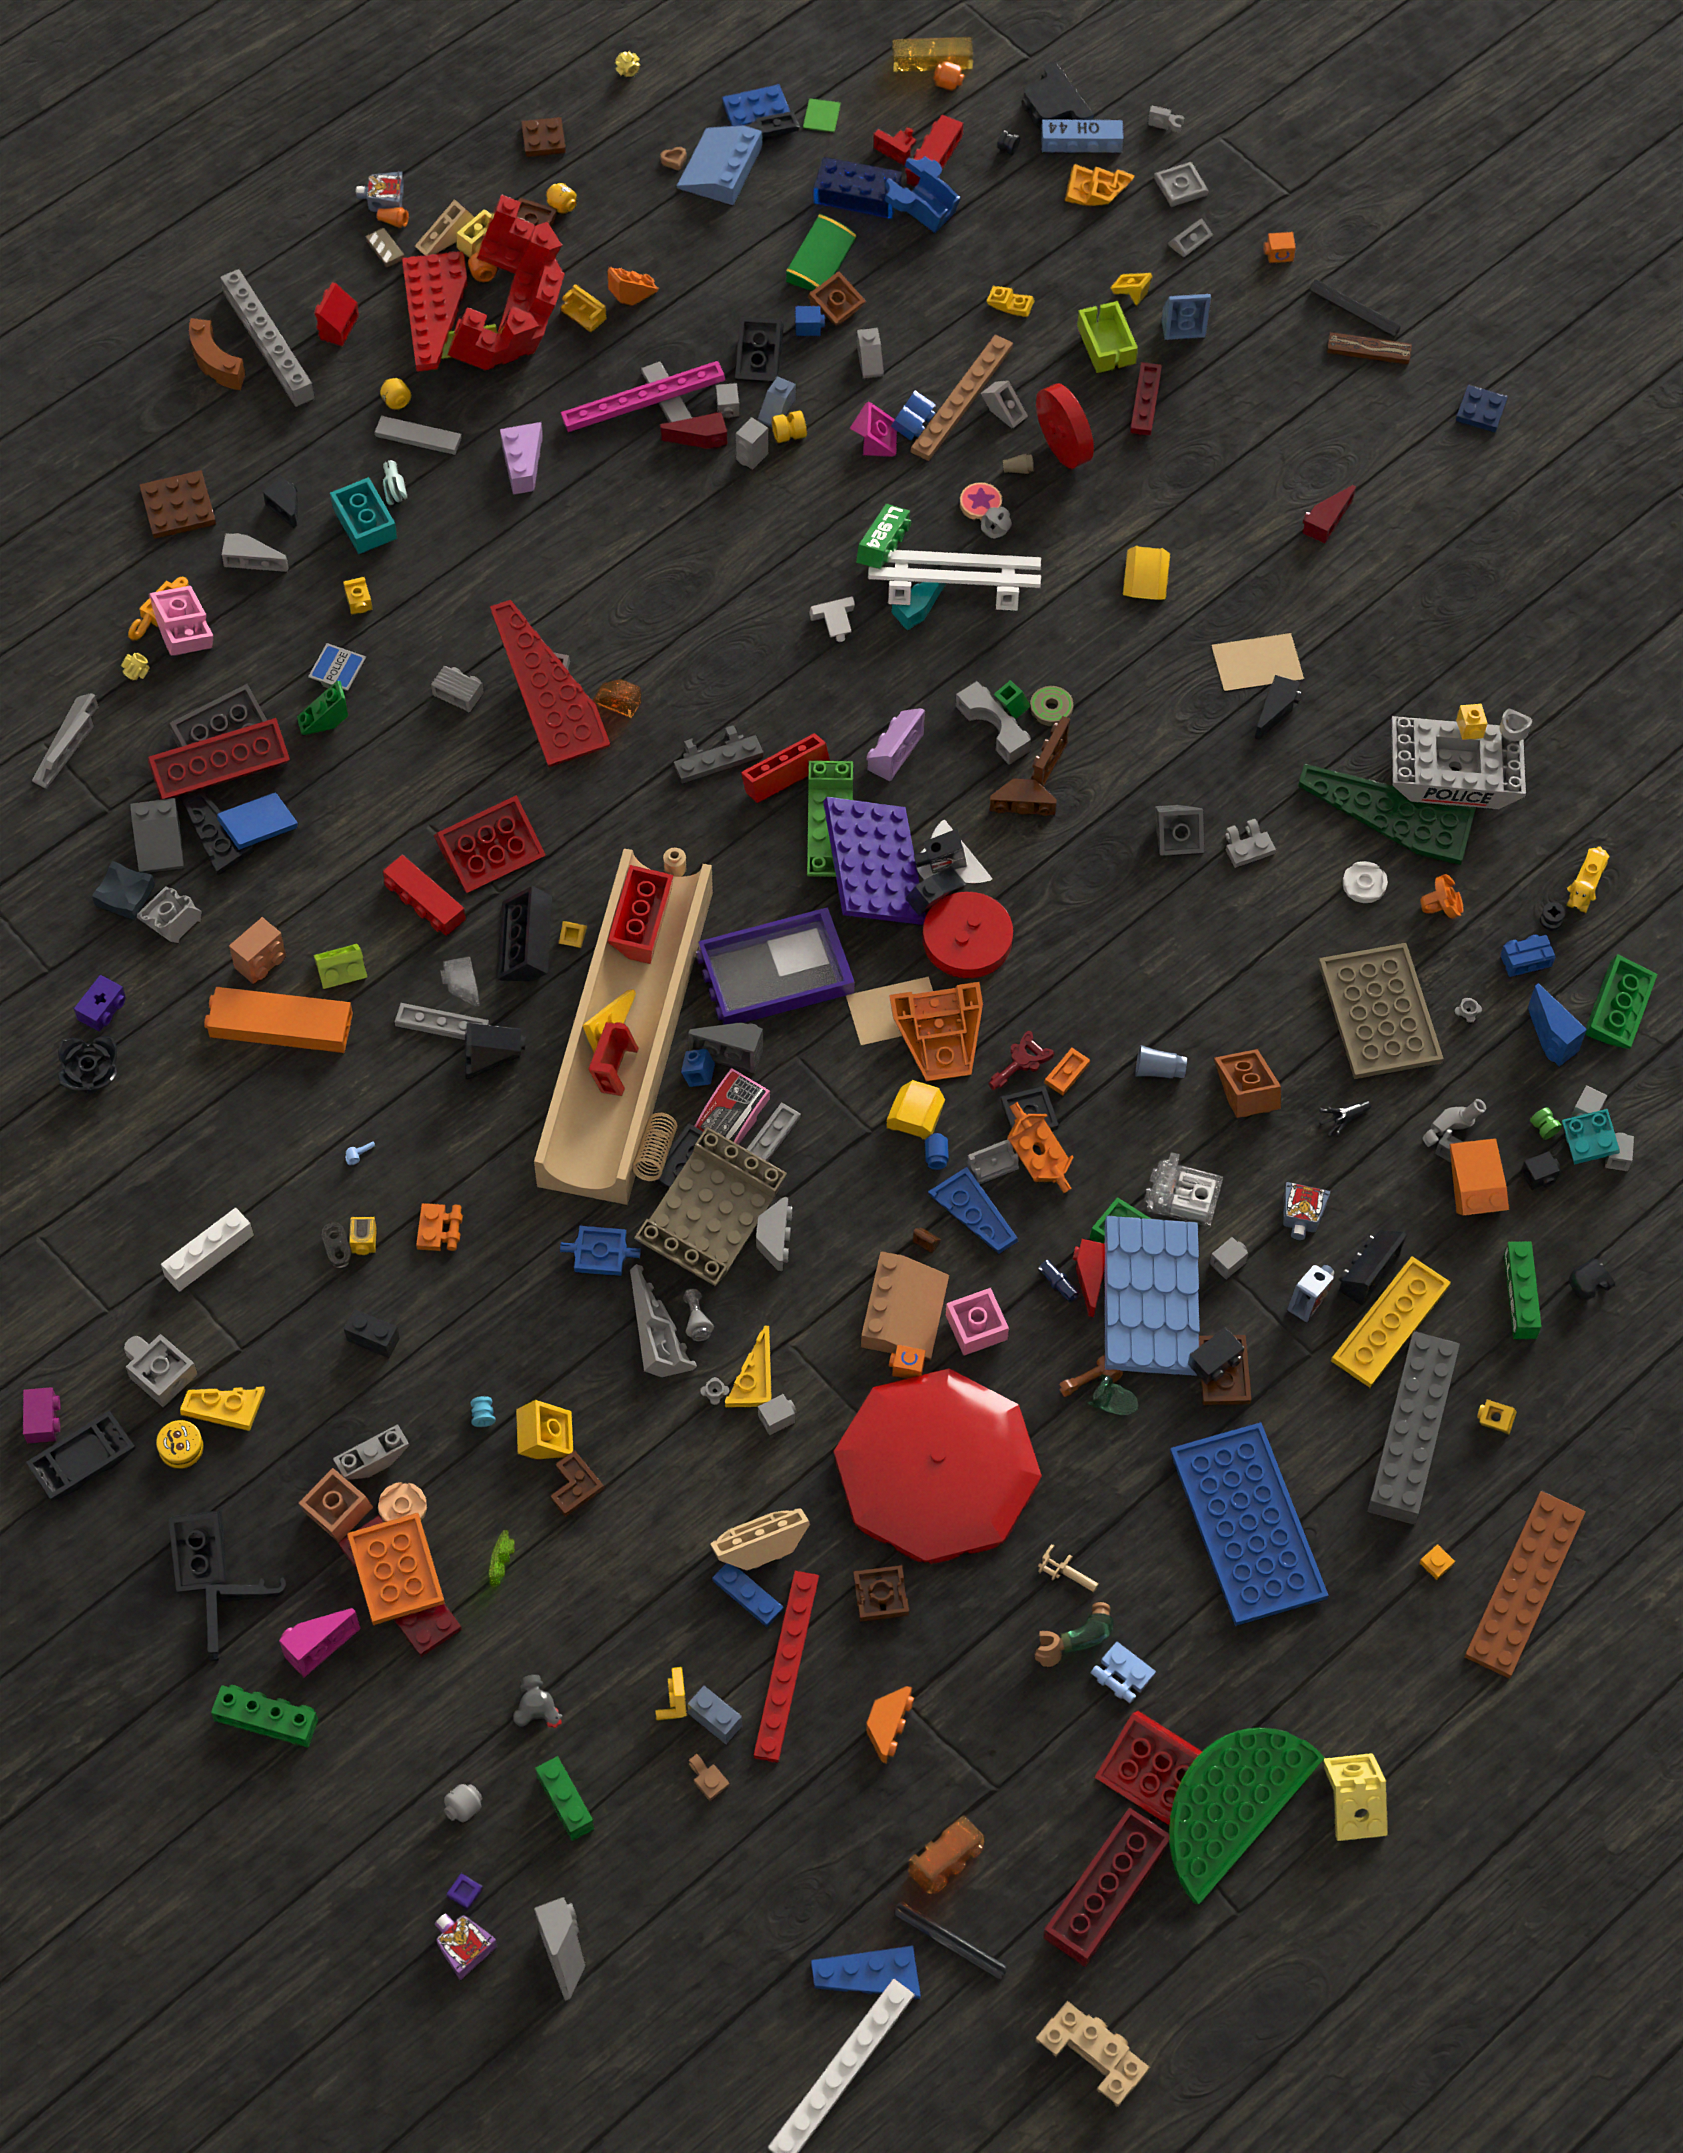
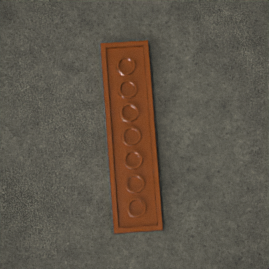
M1543 1491L1540 1492L1465 1654V1658L1510 1679L1586 1511Z

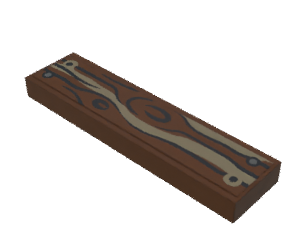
M1330 332L1327 353L1409 365L1412 344Z

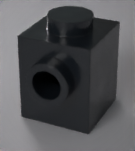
M1546 1152L1525 1160L1521 1173L1531 1190L1542 1186L1549 1187L1556 1182L1560 1172V1165L1550 1152Z

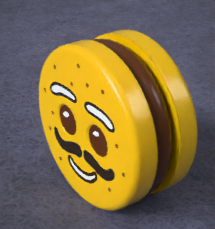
M178 1420L170 1422L160 1430L157 1436L156 1445L163 1462L170 1467H189L196 1463L202 1455L203 1440L197 1427L188 1421Z

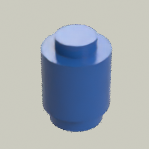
M934 1133L925 1139V1159L929 1168L935 1170L943 1169L949 1161L948 1139L942 1134Z

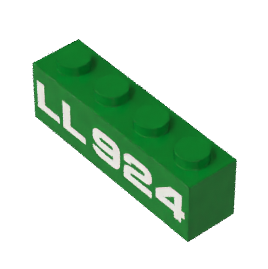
M886 504L859 543L856 562L877 569H881L885 562L888 563L891 552L896 551L898 542H902L905 531L908 532L910 529V511Z
M1532 1241L1508 1242L1504 1252L1513 1339H1537L1541 1330V1318Z

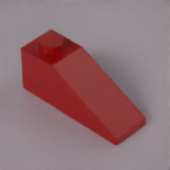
M1082 1239L1080 1247H1075L1073 1260L1077 1261L1076 1272L1088 1314L1094 1317L1105 1270V1244Z

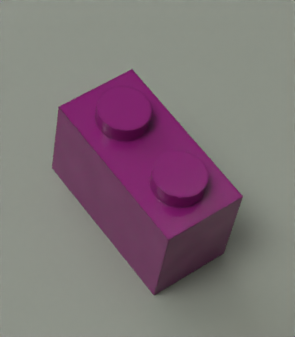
M53 1388L23 1390V1435L27 1443L56 1441V1432H60V1419L56 1418V1410H60V1397L55 1395Z

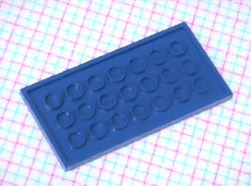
M1261 1422L1170 1449V1454L1235 1626L1328 1599L1329 1595Z

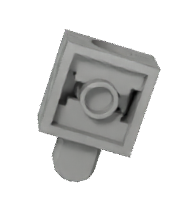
M161 1334L150 1344L139 1336L131 1337L125 1343L126 1356L131 1360L126 1366L130 1379L162 1407L198 1375L194 1363Z

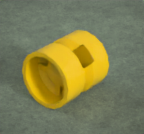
M800 410L790 412L787 417L784 414L772 416V429L777 443L787 442L790 440V437L796 440L807 436L805 420Z

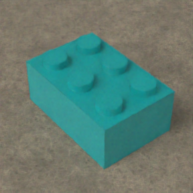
M369 477L330 493L332 508L358 554L397 539L395 522Z

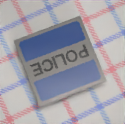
M327 643L308 678L320 681L323 687L329 688L338 680L341 681L343 690L348 691L366 656Z

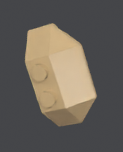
M801 1508L794 1511L773 1512L727 1530L717 1541L711 1543V1547L720 1561L744 1570L758 1568L762 1564L775 1559H781L785 1555L793 1553L810 1525L809 1520Z

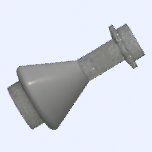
M689 1289L683 1297L684 1302L689 1303L691 1310L686 1334L692 1337L694 1341H704L710 1337L714 1326L700 1311L698 1301L701 1300L702 1294L697 1289Z

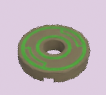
M1045 686L1038 689L1032 695L1030 711L1039 723L1053 726L1055 722L1059 723L1062 716L1071 717L1073 699L1063 688ZM1053 703L1057 705V708L1049 709L1046 705Z

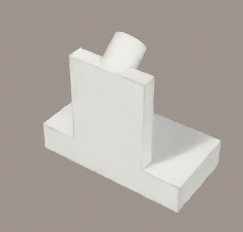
M853 597L811 606L809 612L811 621L825 618L830 637L836 636L837 641L842 642L845 640V634L851 633L846 612L853 611L855 603Z

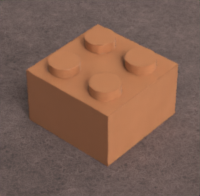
M263 917L229 945L235 969L252 984L263 979L268 971L275 965H279L286 956L281 932Z
M334 1468L299 1502L304 1512L338 1542L373 1508L367 1497Z

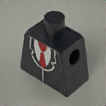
M958 829L926 840L924 842L926 852L913 855L917 868L930 864L934 874L952 867L954 869L967 867Z

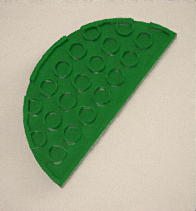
M1248 1728L1235 1731L1218 1739L1208 1746L1190 1765L1181 1780L1173 1801L1169 1840L1175 1871L1181 1885L1193 1903H1201L1325 1759L1310 1743L1286 1731L1271 1728Z

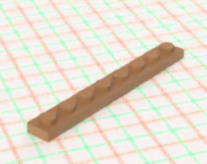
M994 335L912 445L911 453L928 461L932 458L1012 350V342Z

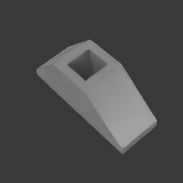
M783 1197L758 1216L756 1248L778 1271H783V1262L788 1263L789 1248H785V1241H790L791 1227L786 1226L787 1220H792V1206H788V1197Z
M397 1424L338 1455L333 1460L346 1480L369 1478L390 1467L407 1449L409 1443Z

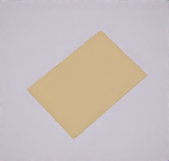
M1291 633L1212 645L1224 691L1272 684L1275 675L1292 680L1304 679Z
M929 977L846 995L860 1044L865 1045L902 1036L892 1016L889 995L912 992V994L931 992L933 989Z

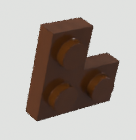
M573 1451L555 1464L556 1469L568 1484L552 1494L551 1500L565 1517L604 1490V1485L576 1451Z

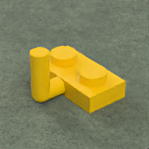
M682 1667L672 1668L673 1678H668L670 1708H675L656 1710V1720L683 1718L686 1716Z

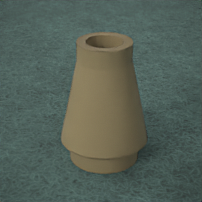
M1025 453L1008 460H1003L1004 473L1029 474V472L1034 471L1032 454L1027 455Z

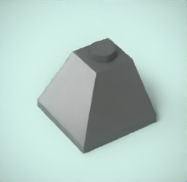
M1181 805L1155 806L1156 833L1160 855L1204 853L1202 808Z

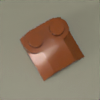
M839 271L808 295L811 306H820V312L835 326L856 313L866 302Z

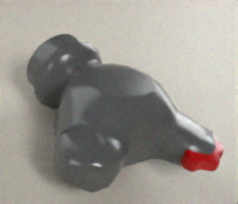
M529 1675L521 1679L520 1689L526 1693L520 1700L519 1709L513 1715V1721L516 1725L522 1727L526 1726L533 1719L544 1718L547 1721L548 1727L557 1728L558 1725H561V1718L563 1716L555 1708L551 1695L540 1690L543 1687V1682L539 1675Z

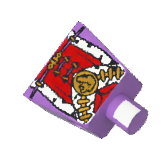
M444 1914L435 1923V1926L442 1932L437 1938L438 1946L460 1980L497 1947L493 1936L464 1915L454 1923L447 1914Z

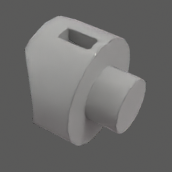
M1004 507L989 508L982 518V531L993 539L1006 534L1012 525L1009 511ZM992 524L995 526L993 530L990 528Z
M1507 709L1501 720L1500 733L1509 741L1524 740L1528 736L1532 719L1517 711Z

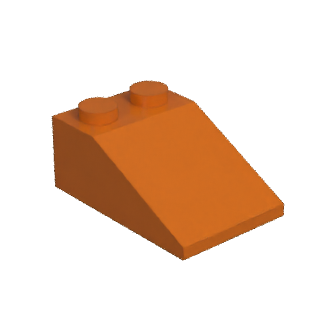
M1496 1139L1449 1144L1456 1212L1461 1215L1509 1210L1507 1186Z

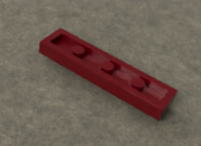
M1141 362L1130 433L1151 436L1162 365Z

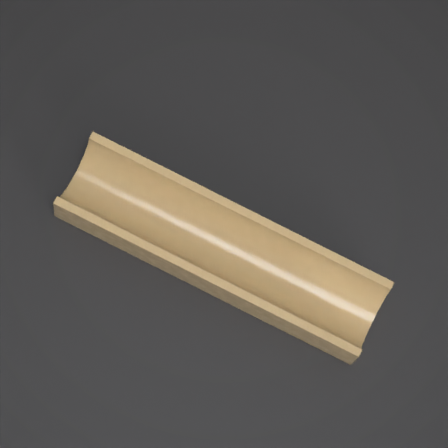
M629 849L623 850L534 1160L537 1187L628 1205L636 1176L632 1169L649 1117L653 1114L695 960V951L698 949V941L701 938L713 894L712 865L703 864L702 869L691 876H673L672 891L651 964L628 959L608 943V938L629 866L633 865L649 869L641 864L634 856L633 850ZM634 989L636 995L624 1024L628 1026L639 1050L637 1053L625 1052L617 1074L625 1087L623 1095L601 1093L588 1070L594 1052L582 1025L625 991Z

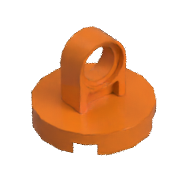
M1445 874L1437 877L1435 880L1436 891L1424 895L1420 899L1423 912L1435 913L1444 910L1451 919L1461 916L1460 913H1463L1461 895L1459 892L1455 893L1452 885H1455V882L1449 875Z

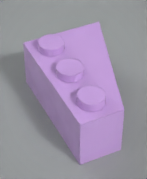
M541 422L500 429L501 443L513 494L534 491L540 447L543 439Z

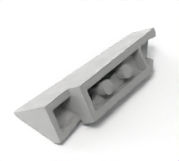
M91 693L76 698L34 775L33 783L47 789L94 726L91 716L98 709L94 694Z

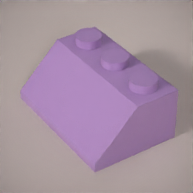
M920 708L901 711L897 718L894 717L891 720L888 731L881 734L878 745L875 749L872 748L867 755L866 760L868 761L869 771L888 781L892 780L924 735L925 710Z

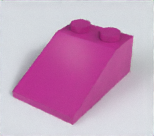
M351 1608L299 1623L294 1628H288L279 1640L284 1657L303 1677L307 1676L360 1630L356 1611Z

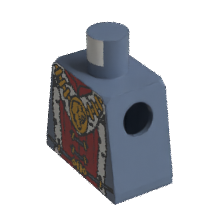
M402 172L369 176L368 187L357 186V199H367L369 210L375 212L379 208L402 207L404 188Z
M1286 1182L1283 1195V1225L1292 1228V1238L1303 1240L1305 1239L1306 1231L1316 1232L1327 1206L1330 1191Z
M1313 1265L1296 1285L1287 1310L1308 1322L1327 1296L1334 1279V1270L1328 1265H1323L1322 1268Z

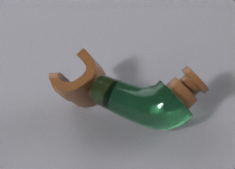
M1103 1602L1093 1604L1092 1615L1087 1618L1085 1625L1061 1634V1638L1053 1632L1040 1631L1041 1645L1049 1646H1040L1036 1650V1660L1042 1666H1054L1061 1660V1650H1064V1653L1074 1652L1095 1646L1106 1640L1111 1634L1114 1620L1109 1614L1110 1606Z

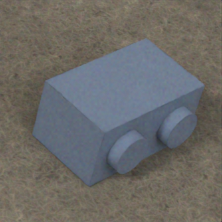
M705 1686L688 1703V1714L725 1744L742 1727V1716Z

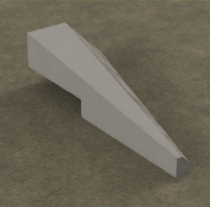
M636 1264L630 1269L644 1371L660 1377H666L694 1370L697 1365L695 1361H690L685 1351L688 1348L685 1343L680 1344L675 1334L677 1329L662 1301H656L652 1293L654 1289L652 1283H646L642 1275L643 1267Z

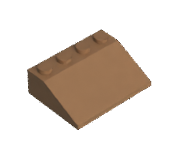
M880 1252L861 1335V1347L888 1353H896L897 1345L926 1350L925 1360L931 1361L949 1275L908 1257Z

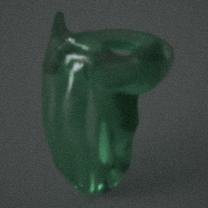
M1104 1374L1100 1375L1102 1383L1093 1394L1094 1401L1087 1402L1097 1409L1118 1415L1133 1414L1139 1409L1137 1398L1134 1394L1120 1385L1113 1384V1378Z

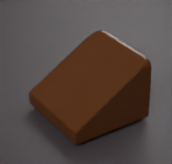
M915 1228L913 1232V1242L933 1253L941 1242L940 1238L923 1228Z

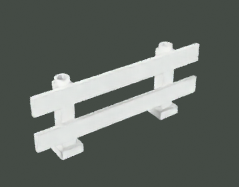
M896 550L891 552L889 562L895 563V568L882 567L877 569L869 566L868 579L894 580L889 582L888 604L910 605L911 582L907 581L997 586L996 609L1018 611L1019 587L1040 588L1041 575L1015 574V569L1041 570V558ZM908 563L1002 568V573L908 568Z

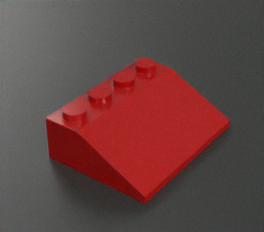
M517 795L434 835L444 858L465 893L546 856Z
M1136 1711L1130 1716L1095 1778L1170 1826L1171 1810L1177 1789L1188 1768L1202 1751L1143 1713Z

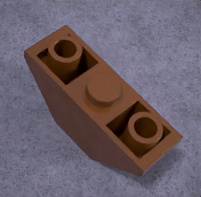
M1013 778L990 796L989 811L997 813L1011 812L1022 815H1055L1057 799L1036 780Z

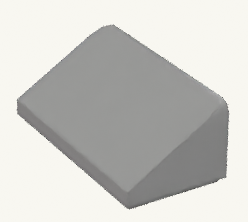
M1201 218L1168 242V245L1182 257H1185L1213 236V234Z

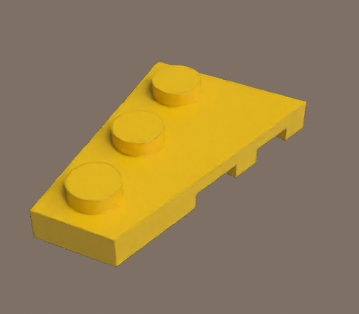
M256 1387V1390L233 1388V1391H219L218 1389L188 1390L180 1413L184 1416L250 1431L264 1396L265 1387Z

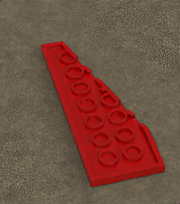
M463 251L402 258L417 371L438 369L444 345L448 341L449 331L453 327L458 312L459 302L462 301L464 288L466 289L467 287Z
M508 600L490 606L492 616L548 767L610 747V742L596 704L587 696L579 683L574 680L549 646L543 642L540 635L530 626L527 619L514 603Z

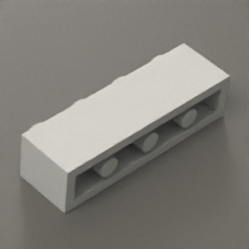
M234 1208L161 1263L165 1277L180 1292L254 1236L250 1222L237 1208Z

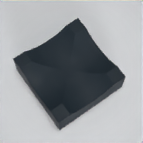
M112 861L103 882L92 895L94 905L135 920L155 886L153 875L130 870Z

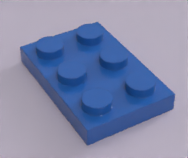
M780 85L722 97V103L731 126L748 125L754 122L755 118L790 112Z

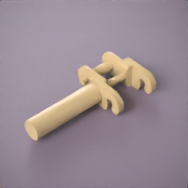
M1051 1544L1042 1557L1043 1564L1038 1565L1040 1567L1039 1572L1045 1571L1052 1575V1580L1056 1577L1059 1578V1572L1063 1573L1065 1576L1094 1592L1098 1583L1068 1566V1562L1072 1559L1071 1555H1068L1064 1563L1060 1564L1050 1559V1552L1054 1549V1545ZM1049 1562L1058 1568L1056 1571H1053L1046 1566Z

